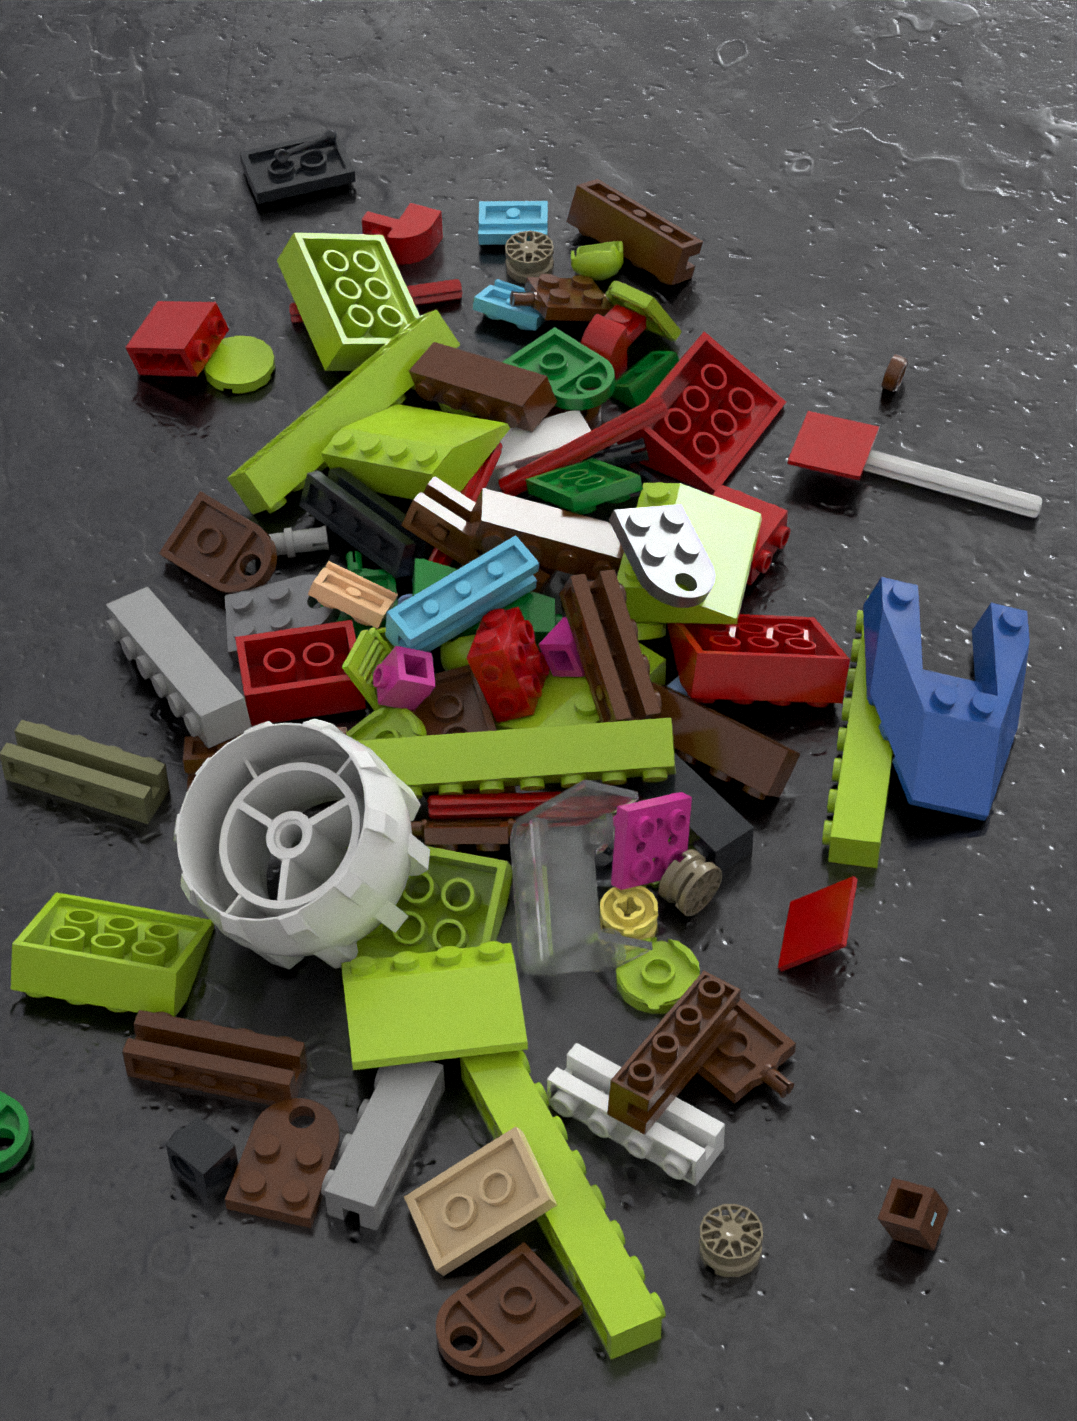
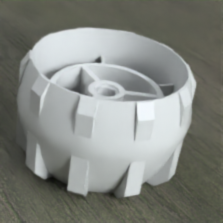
M312 719L303 722V724H272L270 721L248 728L242 735L225 744L211 758L208 757L195 773L196 777L185 795L174 827L173 841L177 843L178 857L183 871L180 886L189 902L202 910L224 935L241 946L250 948L270 963L286 969H291L304 956L310 955L318 956L336 969L341 967V962H350L356 958L358 954L356 942L371 933L381 923L396 933L408 918V915L400 910L396 904L405 889L408 876L420 875L427 871L429 866L430 849L412 835L411 822L414 820L421 804L412 789L393 774L388 766L370 748L345 735L333 724L318 719ZM340 800L311 818L303 814L306 810L321 803ZM271 853L282 861L277 900H270L267 891V867Z

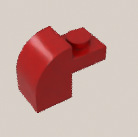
M413 203L408 205L399 219L367 211L362 218V232L364 235H383L396 264L416 263L430 256L442 240V211Z
M616 304L604 317L599 314L593 317L584 332L581 344L607 359L614 368L615 380H617L627 370V348L646 329V317Z

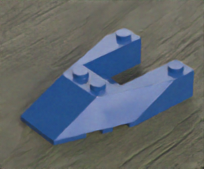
M881 577L863 605L867 700L869 705L876 707L881 720L878 726L883 740L889 741L895 755L892 763L908 803L985 821L989 815L1018 729L1030 643L1027 611L990 603L972 629L975 681L924 670L922 664L918 585Z

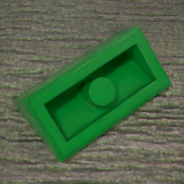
M651 351L615 380V390L612 397L632 409L644 403L679 361L677 353L673 351Z

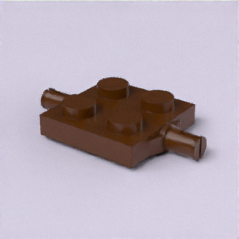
M541 274L539 277H526L524 288L526 292L512 291L510 293L511 307H531L539 311L545 320L591 321L596 314L604 317L614 307L607 300L606 293H602L594 280L584 275H575L572 278H558L551 274Z
M454 818L428 819V821L422 819V821L411 822L413 836L422 838V840H425V845H434V848L458 851L460 844H475V850L498 851L501 844H508L509 839H513V837H538V819Z
M740 998L737 1005L732 1009L738 1012L736 1025L697 1072L734 1104L750 1090L762 1083H766L781 1098H785L793 1090L794 1083L789 1081L777 1069L795 1053L796 1043Z

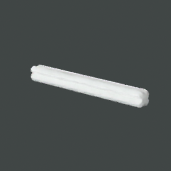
M871 450L864 468L866 472L1031 518H1037L1042 507V498L1040 496Z

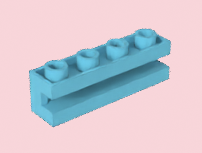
M515 535L387 611L385 636L394 647L401 646L430 652L480 622L482 617L491 610L503 608L535 589L537 579L533 574L538 572L539 562Z

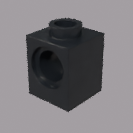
M199 1116L195 1117L188 1125L179 1127L171 1135L169 1142L166 1143L170 1168L207 1198L234 1175L238 1167L235 1145Z

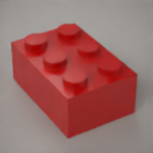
M352 620L235 637L243 694L251 726L267 721L275 723L366 709L364 696L342 669V665L356 642Z

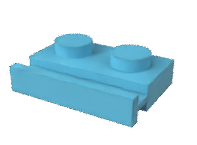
M479 201V245H506L507 240L512 235L523 231H536L548 236V201Z
M499 279L495 280L494 286L489 285L474 297L473 310L484 313L490 319H502L514 323L523 330L536 331L548 321L543 318L539 311L531 307H511L510 293L512 291H526L523 287Z

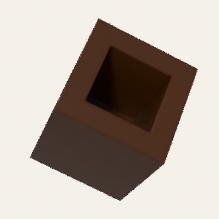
M892 1178L877 1219L893 1240L934 1250L949 1208L934 1188Z

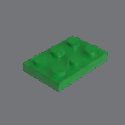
M595 458L583 460L526 479L529 494L541 498L545 502L558 505L559 508H565L580 515L595 511L597 509L596 505L607 501L609 503L627 501L631 498L630 494L643 490L640 475Z

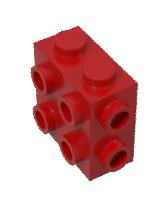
M158 301L125 348L139 375L198 377L229 331V328L216 302Z
M720 484L713 496L761 513L762 521L747 579V584L752 585L760 572L765 573L768 570L778 548L783 549L789 539L790 528L787 527L788 510Z
M519 607L507 610L498 608L485 614L481 619L466 658L497 723L533 715L539 697L542 695L546 677L550 672L543 653H540L534 641L535 635L532 624L529 620L524 619Z

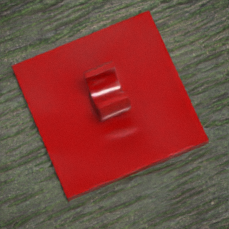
M808 411L787 464L860 481L879 432V426Z
M852 876L790 902L778 963L780 971L790 969L846 947L858 881L856 877Z

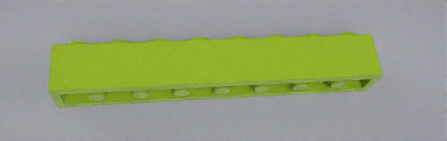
M437 309L415 318L227 477V480L252 514L265 510L270 514L278 510L287 502L285 496L291 490L297 492L304 487L307 473L314 472L315 470L321 471L328 467L321 452L342 427L393 405L401 404L406 399L404 393L410 388L412 390L415 389V384L409 370L433 342L453 348L460 346V343Z
M858 610L855 633L862 635L861 639H853L850 662H856L857 667L848 669L846 691L853 693L852 698L844 697L841 721H847L848 725L847 728L839 727L837 751L843 752V758L834 759L832 782H839L838 789H830L827 813H833L834 816L833 821L825 820L822 845H830L828 862L877 868L894 753L890 742L883 740L878 726L881 720L876 707L869 705L867 700L864 615L862 610Z
M671 718L358 741L370 748L388 766L393 774L410 787L417 799L422 798L424 792L439 791V795L463 794L465 789H479V792L482 794L504 792V787L520 786V790L537 791L544 789L545 784L561 783L563 788H578L585 786V781L602 780L604 785H619L626 783V778L643 777L645 782H661L668 779L667 775L676 774Z
M523 1050L460 1057L461 1079L493 1139L495 1140L512 1128L517 1127L524 1133L557 1203V1206L542 1214L536 1220L577 1297L583 1303V1308L610 1359L612 1360L661 1339L662 1319L666 1317L662 1301L656 1292L650 1294L644 1284L645 1274L640 1261L635 1255L629 1257L625 1250V1237L619 1223L616 1220L610 1221L604 1211L606 1209L605 1201L599 1187L596 1184L590 1186L585 1177L587 1171L583 1158L578 1150H570L566 1142L568 1137L565 1126L559 1116L552 1117L547 1108L549 1107L547 1094L540 1082L534 1084L529 1075L531 1073L530 1065Z

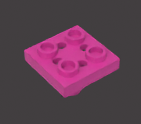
M678 792L617 806V814L610 822V825L615 827L610 828L611 835L615 837L611 885L624 890L660 881L674 860L680 863L685 858L682 854L688 849L691 796Z

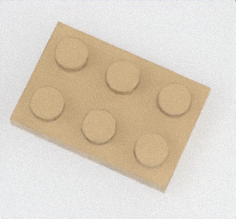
M517 1127L512 1128L404 1196L435 1270L443 1276L557 1206L524 1133Z

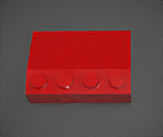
M704 331L646 399L648 401L656 396H660L668 408V415L616 443L622 444L643 437L645 448L631 451V453L647 450L649 460L639 463L713 495L786 404V401Z
M739 614L737 624L667 623L680 683L690 698L697 702L713 703L716 699H729L734 703L743 705L752 704L753 700L768 701L778 706H788L791 702H806L814 707H826L829 703L843 704L850 658L815 617Z

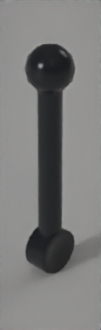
M328 129L324 135L288 150H276L274 158L277 162L285 163L291 155L325 141L334 142L337 138V133L333 129Z

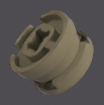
M523 231L512 235L505 245V265L509 277L525 284L526 277H539L541 274L552 275L554 270L552 256L554 254V246L552 240L547 235L536 231Z
M690 849L683 852L682 856L685 858L680 863L674 860L670 864L659 884V895L668 903H676V908L685 916H692L701 911L714 897L722 881L721 869L712 862L705 863L703 855L696 850Z
M723 1204L711 1209L703 1217L700 1225L699 1253L704 1265H709L715 1270V1274L726 1278L740 1277L748 1274L758 1265L762 1256L763 1227L758 1216L747 1207L737 1204ZM722 1210H727L729 1215L722 1216ZM742 1212H745V1218L739 1217Z

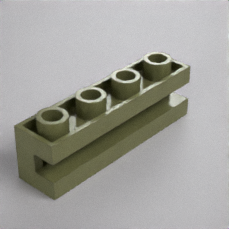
M21 720L14 731L17 745L6 743L0 752L5 780L145 824H149L170 790L165 763L159 762L152 757H142L123 751L116 746H107L90 741L81 735L64 733L52 729L45 724H35Z

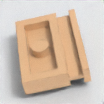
M330 561L327 562L326 567L315 578L308 592L309 596L316 598L324 607L338 609L351 615L356 622L376 628L380 627L386 618L387 611L393 608L398 594Z

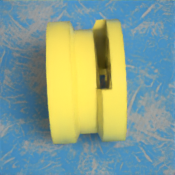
M643 886L624 890L612 887L603 895L600 901V932L607 943L612 947L626 950L637 941L655 937L658 931V902L652 892Z

